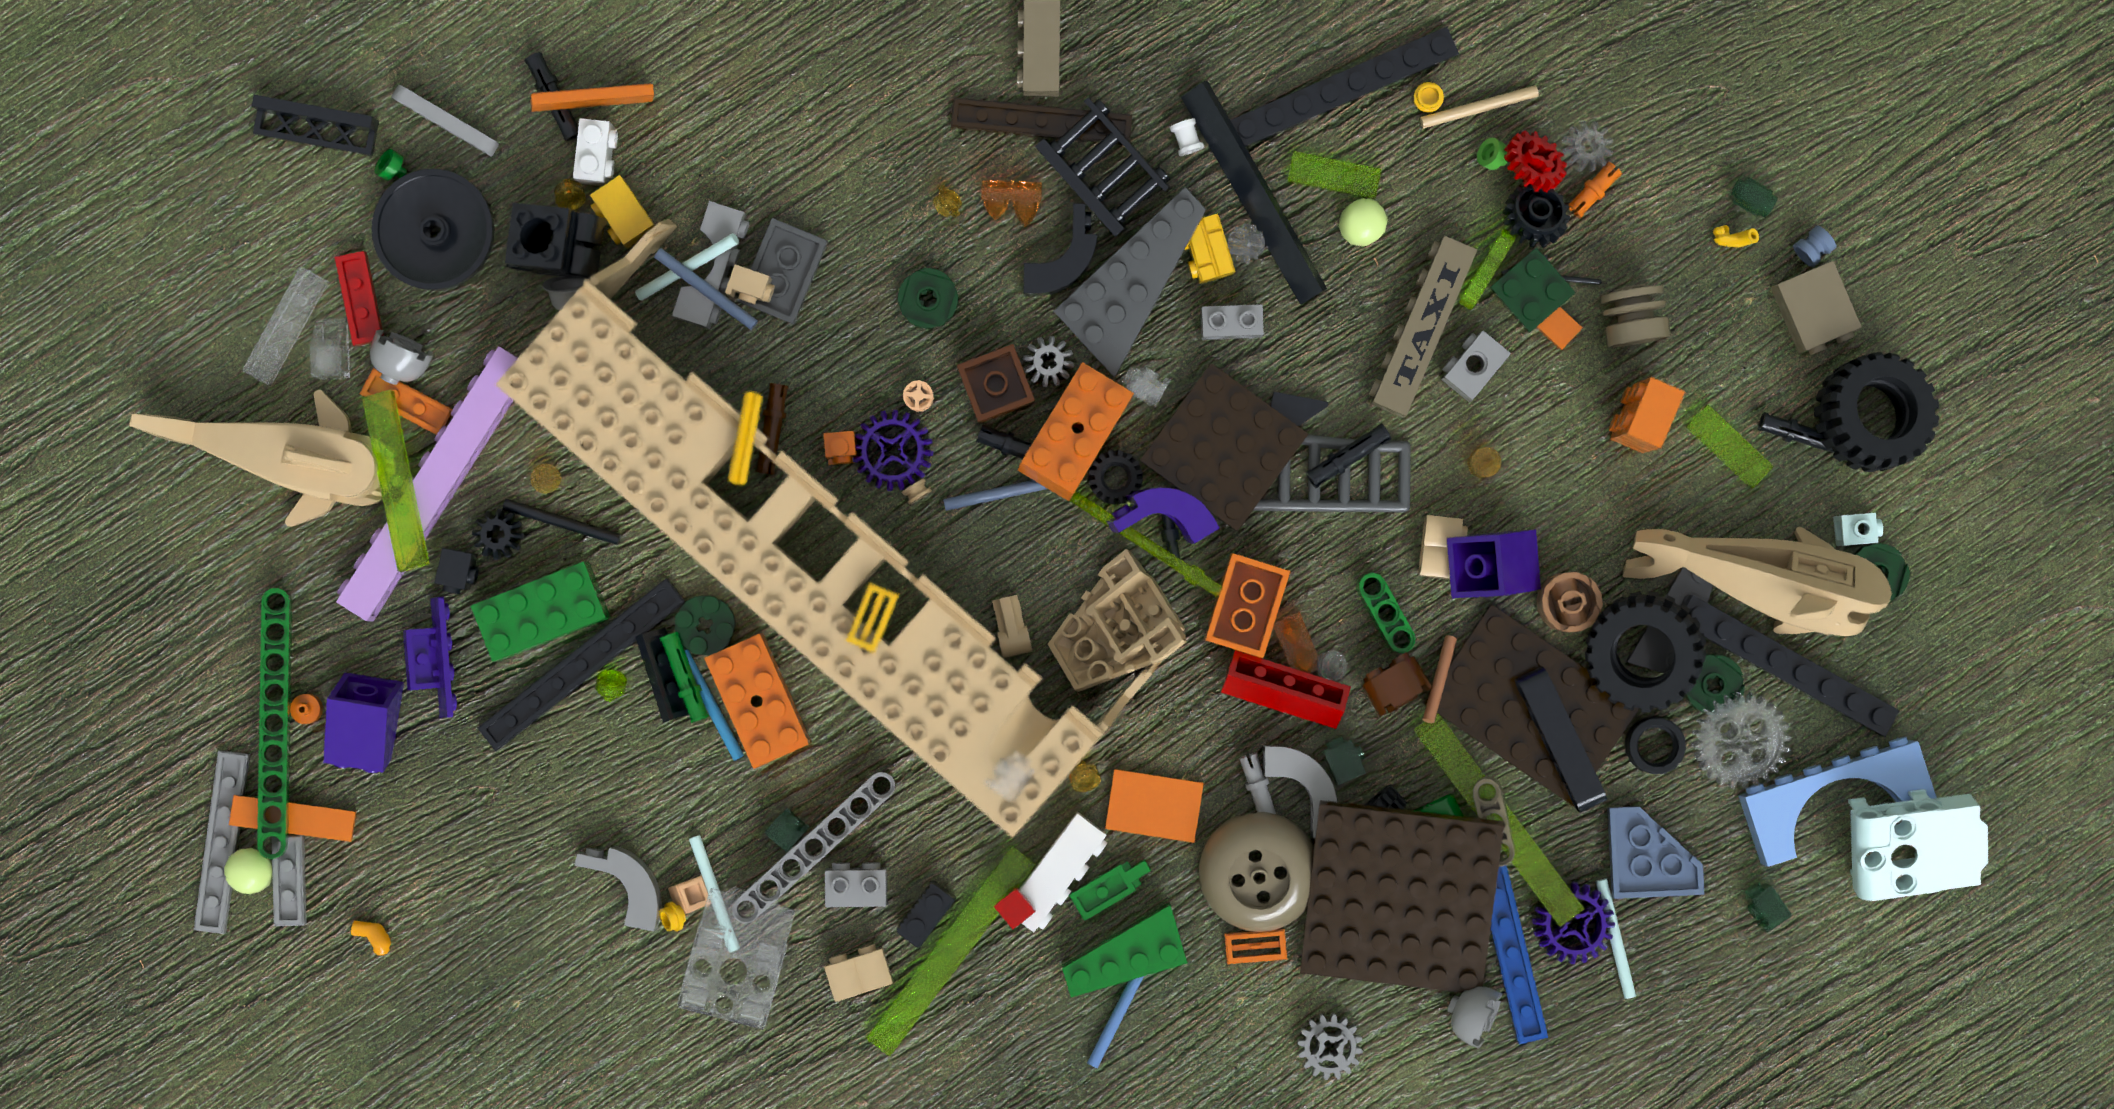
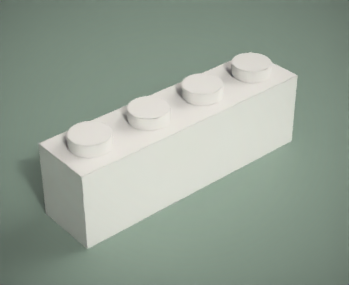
M1076 812L1019 889L1036 909L1033 915L1022 922L1032 932H1035L1038 927L1042 930L1046 927L1053 917L1050 910L1056 903L1060 906L1071 893L1068 886L1074 878L1077 881L1081 880L1089 869L1086 862L1092 854L1098 857L1107 845V842L1104 840L1107 836L1106 833L1079 812Z

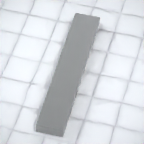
M218 750L194 930L219 934H225L227 931L232 887L225 880L224 867L229 856L238 850L241 828L229 825L233 795L245 796L251 755L248 753Z

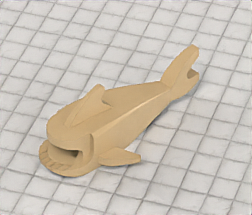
M319 389L314 392L319 426L271 422L198 423L173 416L132 414L129 426L168 441L193 445L274 484L303 493L285 519V524L289 527L327 514L335 502L356 506H371L379 503L391 491L396 479L397 466L391 449L384 442L376 438L352 433L351 423L347 414L324 391Z
M1797 527L1794 532L1798 542L1756 538H1693L1665 529L1640 530L1636 532L1633 549L1647 554V556L1626 560L1622 577L1655 578L1685 567L1740 602L1777 619L1773 625V631L1777 634L1817 632L1837 636L1857 635L1865 628L1870 613H1876L1886 608L1892 595L1887 578L1876 565L1863 557L1835 550L1829 543L1802 527Z

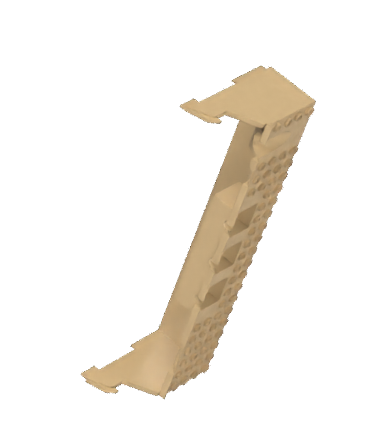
M670 219L659 222L644 234L624 258L593 275L589 280L586 279L583 286L495 385L1013 838L1099 738L1103 736L1104 732L1110 727L1129 700L1154 673L1162 661L1143 667L1095 724L1073 705L1059 720L1049 719L1042 715L1029 700V692L1042 679L1026 664L1019 672L1013 669L989 647L996 637L924 574L919 579L905 568L909 563L908 560L853 512L847 517L835 506L839 500L782 450L776 455L764 444L768 438L757 428L753 444L789 476L750 521L708 485L711 479L733 456L741 414L693 372L690 373L686 381L630 333L637 323L611 301L612 297L651 253L654 254L677 228V225ZM815 500H818L860 537L821 582L815 579L777 545ZM886 560L930 600L891 644L882 637L876 652L873 653L846 641L856 616L846 605ZM861 620L854 638L860 640L867 624L865 621ZM871 629L866 643H872L876 634L874 629Z

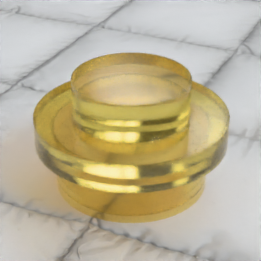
M551 464L538 465L531 473L533 488L544 494L556 491L561 484L560 471Z

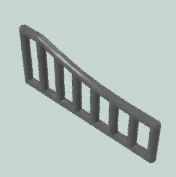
M1308 434L1302 442V445L1309 446L1308 471L1320 464L1321 448L1341 451L1357 439ZM1390 440L1369 453L1368 500H1350V466L1345 469V473L1340 476L1338 475V500H1320V486L1314 488L1309 480L1308 499H1290L1289 460L1278 475V499H1261L1253 511L1407 512L1410 509L1411 445L1405 440ZM1381 452H1399L1398 500H1380Z

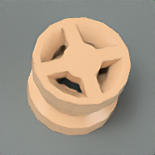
M920 380L912 381L904 389L903 400L911 410L923 412L932 405L934 393L926 382Z

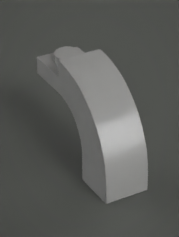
M1263 745L1264 777L1292 778L1299 781L1307 790L1310 798V836L1315 838L1320 800L1337 802L1336 792L1330 777L1319 763L1297 749L1279 745Z
M618 846L610 847L608 856H604V851L596 848H586V852L581 851L577 853L574 866L610 873L623 883L628 894V909L624 926L653 932L658 929L661 893L654 874L642 859L629 850Z

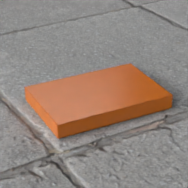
M1114 769L1105 829L1195 843L1204 783Z

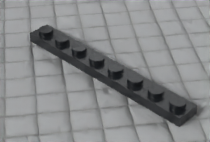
M1444 27L1230 121L1245 147H1248L1458 56L1459 52L1448 27Z
M1693 595L1688 596L1684 605L1690 609L1689 614L1691 617L1698 619L1701 624L1700 632L1704 633L1707 640L1876 734L1886 737L1900 710Z

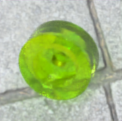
M616 670L601 671L597 675L595 689L603 696L605 701H614L615 698L624 695L627 678L623 673Z

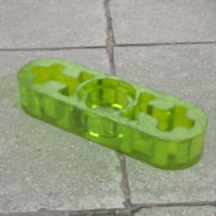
M1502 229L1458 303L1470 310L1474 308L1515 241L1516 235H1510L1508 230Z

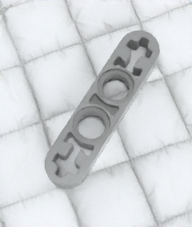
M399 84L391 96L397 102L491 157L499 146V143Z

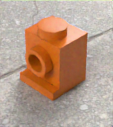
M856 432L823 433L825 458L828 459V465L855 463L853 462V457L858 456V451L855 448L857 445Z

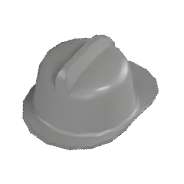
M559 276L546 280L542 285L543 289L549 293L552 306L557 310H561L583 286L586 279Z

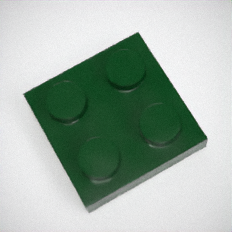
M1537 247L1489 287L1528 333L1534 330L1576 293Z

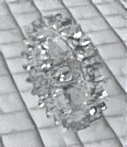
M1736 692L1733 701L1729 696L1724 695V704L1722 705L1714 700L1715 710L1710 711L1704 708L1703 711L1707 715L1706 720H1696L1702 728L1692 730V733L1699 738V740L1691 742V745L1699 750L1693 754L1697 761H1701L1698 767L1702 771L1707 770L1706 776L1711 780L1716 778V782L1720 786H1723L1727 781V785L1731 789L1736 787L1737 782L1744 790L1748 786V781H1751L1755 786L1759 785L1758 778L1760 777L1770 781L1768 772L1771 770L1779 773L1775 764L1777 762L1786 763L1781 753L1790 752L1791 750L1783 744V742L1792 739L1788 733L1783 732L1790 727L1788 723L1781 721L1785 715L1781 711H1776L1777 706L1772 702L1767 704V700L1763 696L1758 697L1756 700L1755 695L1751 692L1747 694L1745 700L1739 692ZM1761 719L1760 726L1756 730H1750L1752 722ZM1731 722L1729 731L1720 733L1721 727L1725 723ZM1767 736V739L1765 741H1759L1760 739H1763ZM1717 741H1724L1722 743H1718L1717 745H1715ZM1761 748V755L1756 759H1751L1752 753L1756 749ZM1732 751L1730 760L1721 762L1722 756L1726 752Z

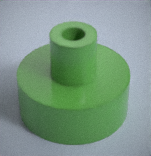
M1496 138L1485 140L1477 152L1478 163L1489 170L1505 166L1508 161L1504 160V156L1507 154L1504 150L1506 144Z

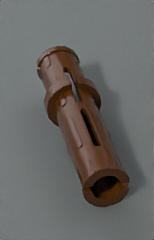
M769 383L767 406L762 412V415L765 416L762 433L768 438L764 444L777 455L783 419H786L787 413H784L789 386ZM759 449L755 472L775 475V463Z

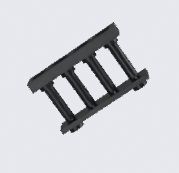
M1088 97L1084 101L1091 109L1057 141L1053 140L1050 143L1049 140L1043 139L1035 147L1115 237H1119L1127 230L1123 224L1126 221L1125 217L1158 186L1164 192H1168L1171 187L1167 182L1171 178L1160 166L1156 169L1153 168L1107 116L1111 111L1099 98L1094 102L1093 99ZM1100 119L1111 132L1077 164L1073 162L1070 165L1063 157L1066 154L1065 149ZM1120 141L1131 155L1097 186L1094 184L1090 187L1083 180L1086 176L1085 172ZM1140 164L1151 177L1118 208L1113 207L1110 210L1103 202L1106 198L1105 194Z

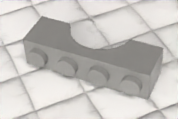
M709 201L700 230L710 239L712 244L717 243L732 233L739 240L740 238H745L749 228V221H746L747 215L744 212ZM737 245L715 257L714 266L710 274L704 279L725 296L730 279L727 278L730 267H734L737 264L740 250L736 249ZM687 286L681 287L672 316L675 319L710 330L712 323L717 324L721 308L694 287Z

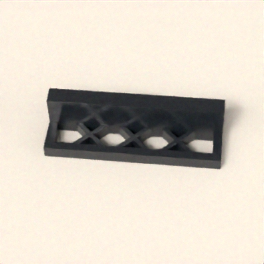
M253 95L252 107L257 110L253 129L254 135L373 156L379 121L373 116ZM265 113L276 114L283 124L273 131L264 130ZM283 116L292 117V118H290L288 121H286ZM299 119L306 120L312 128L303 136L295 135L290 127ZM312 121L320 122L321 124L315 126ZM329 124L336 125L342 134L332 142L325 141L319 132ZM342 127H347L351 129L345 132ZM287 129V131L289 132V134L281 133V132H282L283 130ZM358 130L369 131L366 148L354 146L349 136ZM316 134L319 139H313L310 137ZM346 140L349 145L341 144L340 142Z

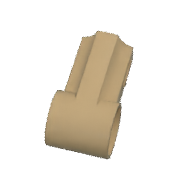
M1014 595L993 600L999 628L997 634L1003 658L1033 652L1027 625L1024 626L1018 596Z

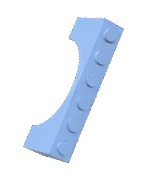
M1900 737L1889 741L1890 746L1880 750L1878 746L1869 747L1860 751L1861 756L1850 759L1849 755L1831 760L1832 765L1821 768V765H1814L1803 769V775L1793 778L1792 774H1787L1775 778V784L1764 787L1763 783L1745 788L1747 793L1738 796L1760 863L1769 867L1797 858L1794 846V831L1799 813L1807 800L1816 791L1831 782L1847 778L1866 779L1884 789L1895 802L1912 800L1908 795V791L1925 789L1929 798H1937L1919 742L1907 740V737Z

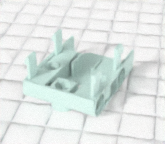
M1925 789L1908 791V795L1912 800L1869 806L1864 797L1848 799V803L1853 809L1850 810L1852 869H1850L1853 889L1860 899L1875 901L1981 885L1980 871L1988 864V825L1980 819V805L1971 794L1933 799L1929 798ZM1910 844L1916 848V858L1891 861V855L1898 846Z

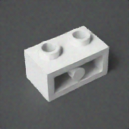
M579 118L573 179L577 183L604 186L609 182V178H613L615 163L611 159L612 150L617 147L618 131L615 130L610 121Z

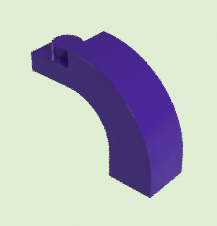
M1146 488L1127 495L1126 497L1132 507L1129 508L1126 504L1112 512L1114 518L1107 521L1112 532L1119 533L1148 515L1160 513L1172 519L1186 542L1193 544L1219 529L1217 522L1204 504L1192 495L1172 488Z

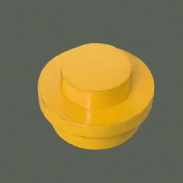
M1423 83L1414 92V104L1422 112H1434L1443 103V91L1435 83Z
M671 901L666 903L664 908L659 911L661 923L667 931L674 930L677 932L683 929L686 916L680 905H676Z

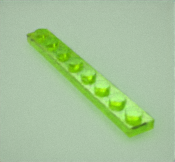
M1013 845L867 1035L866 1039L889 1057L892 1055L999 913L993 906L1016 886L1019 888L1035 867L1036 863Z

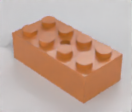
M1082 362L1021 461L1017 471L1070 501L1134 393ZM1072 427L1078 428L1081 433H1074Z
M759 633L704 658L753 769L812 743L763 633ZM759 695L762 698L763 702L760 707L752 705L751 699L753 696Z

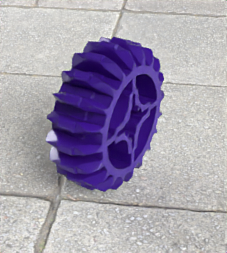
M893 410L892 419H888L886 411H881L883 421L878 422L877 418L872 415L870 416V421L874 425L871 428L865 423L861 424V428L867 432L865 436L859 433L855 434V438L862 441V445L855 446L856 451H861V455L853 457V462H864V465L859 467L857 471L859 474L867 470L870 472L865 478V481L868 483L874 477L878 478L875 485L876 488L880 489L883 482L886 481L887 490L893 491V482H898V487L902 491L905 490L904 480L908 479L911 485L916 483L912 478L915 473L920 478L925 477V474L919 468L921 465L926 468L931 467V463L923 459L924 456L931 457L934 455L933 451L924 450V446L933 444L932 439L922 440L921 437L928 433V429L925 427L919 431L916 430L921 422L918 418L912 424H909L910 414L907 412L903 415L902 420H898V410ZM889 426L905 428L894 439H887L878 433L879 430ZM912 435L915 437L918 447L915 462L911 461L904 452V447ZM871 439L881 447V456L874 466H872L868 455ZM883 440L891 446L899 443L901 448L897 450L901 451L900 455L905 461L893 455L887 458L885 453L888 451L885 450L886 446L881 441ZM892 462H899L908 469L899 475L891 476L880 473Z
M1577 882L1571 883L1570 891L1565 883H1560L1561 893L1558 894L1554 888H1550L1548 890L1552 896L1550 900L1544 896L1540 897L1541 902L1546 904L1544 909L1535 906L1534 911L1542 915L1541 918L1532 919L1533 924L1541 925V928L1535 929L1533 934L1535 936H1544L1538 942V945L1542 948L1549 945L1546 954L1553 956L1557 952L1558 961L1563 962L1568 954L1570 964H1575L1577 955L1581 962L1586 963L1588 960L1586 953L1589 952L1592 957L1597 958L1598 952L1595 950L1597 946L1603 950L1607 949V945L1601 941L1603 937L1607 939L1613 938L1612 934L1606 932V928H1614L1615 923L1606 921V918L1614 915V912L1611 909L1603 911V908L1608 905L1609 901L1605 898L1597 901L1601 892L1595 889L1590 893V885L1584 884L1579 892ZM1583 899L1591 906L1586 909L1582 908L1578 911H1572L1565 901ZM1558 907L1560 922L1554 927L1555 930L1551 932V917L1554 910ZM1568 914L1576 919H1580V922H1576L1579 924L1577 927L1579 932L1570 926L1567 927V924H1570L1568 922L1570 918ZM1596 915V927L1593 935L1590 937L1586 926L1593 919L1592 916ZM1569 935H1575L1582 944L1575 947L1560 945L1556 940L1560 937L1565 938Z

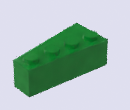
M1170 902L1063 963L1062 970L1070 997L1072 998L1188 964Z

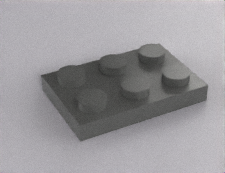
M772 218L751 267V270L771 277V284L775 285L769 303L757 300L756 304L738 299V302L794 325L828 245V241Z

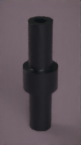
M1161 514L1164 530H1161L1162 542H1166L1169 566L1181 564L1177 541L1180 540L1179 528L1175 527V522L1172 519Z

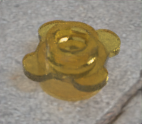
M941 185L939 187L940 194L933 199L934 206L942 216H953L956 218L960 215L958 210L962 206L961 199L955 191Z

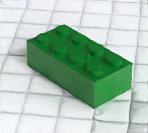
M585 561L471 605L492 662H500L611 618L590 562Z

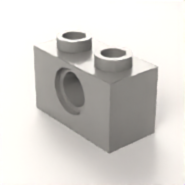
M1481 331L1477 336L1472 333L1461 345L1465 351L1457 359L1453 356L1442 368L1446 374L1441 380L1468 402L1477 396L1511 354L1485 331ZM1468 357H1476L1480 361L1481 368L1478 372L1474 373L1468 370L1466 366Z

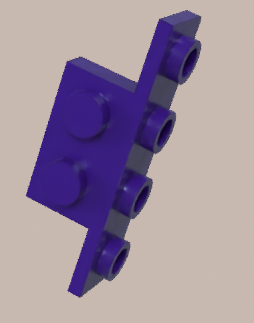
M444 597L430 598L433 628L403 630L407 689L437 688L440 718L453 717V711L457 708L456 695L451 692V681L454 680V667L452 663H449L448 651L452 649V638L446 629V621L449 620L450 611L448 603H444Z

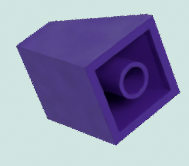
M1536 529L1447 538L1452 598L1507 596L1541 590Z
M345 672L327 698L323 763L332 764L338 768L351 767L363 769L368 773H383L392 759L404 682Z

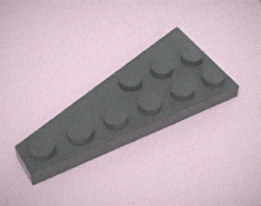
M1187 187L1179 192L1054 310L1057 316L1114 378L1117 376L1127 354L1134 345L1139 332L1146 323L1170 275L1177 266L1182 253L1207 210Z

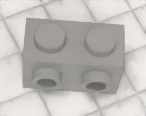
M838 862L832 863V868L825 870V907L887 906V867H880V862L862 863V868H850V863Z

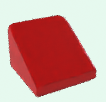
M1017 886L993 906L1012 929L1036 912L1034 906Z

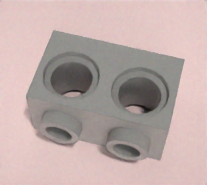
M1263 304L1203 306L1200 310L1201 340L1262 338L1264 335Z

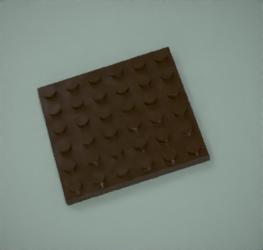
M1320 800L1300 973L1461 993L1475 987H1483L1504 833V821Z

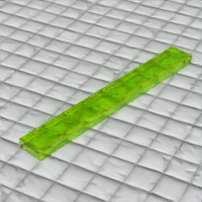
M1437 713L1434 723L1424 722L1413 731L1478 817L1473 789L1476 782L1480 778L1485 777V775L1440 714ZM1485 783L1479 787V793L1483 798L1491 799L1496 795V789L1493 785ZM1506 804L1515 844V855L1511 862L1558 926L1561 927L1582 912L1584 907ZM1491 813L1486 817L1488 820L1503 821L1502 817L1496 813ZM1502 843L1501 849L1508 856L1510 854L1509 847Z

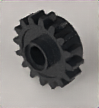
M1531 184L1524 187V189L1518 186L1505 202L1506 206L1502 214L1507 217L1503 223L1504 225L1512 226L1509 232L1510 235H1520L1519 243L1527 239L1529 240L1530 247L1533 248L1539 242L1542 248H1544L1549 241L1553 244L1556 243L1559 237L1566 231V224L1570 220V216L1566 214L1569 206L1564 204L1563 195H1559L1552 188L1548 192H1544L1542 188L1536 192Z

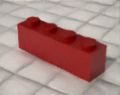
M1235 650L1227 669L1221 693L1336 729L1344 714L1351 686Z

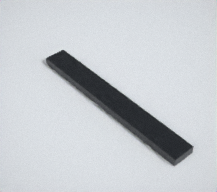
M1204 81L1183 95L1181 99L1192 118L1195 119L1196 125L1301 305L1325 291L1327 287L1209 82Z
M666 578L477 729L495 751H499L636 642L635 636L649 632L686 602L669 579Z

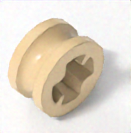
M924 478L901 492L903 496H908L909 505L932 492L930 488L925 487L926 481Z

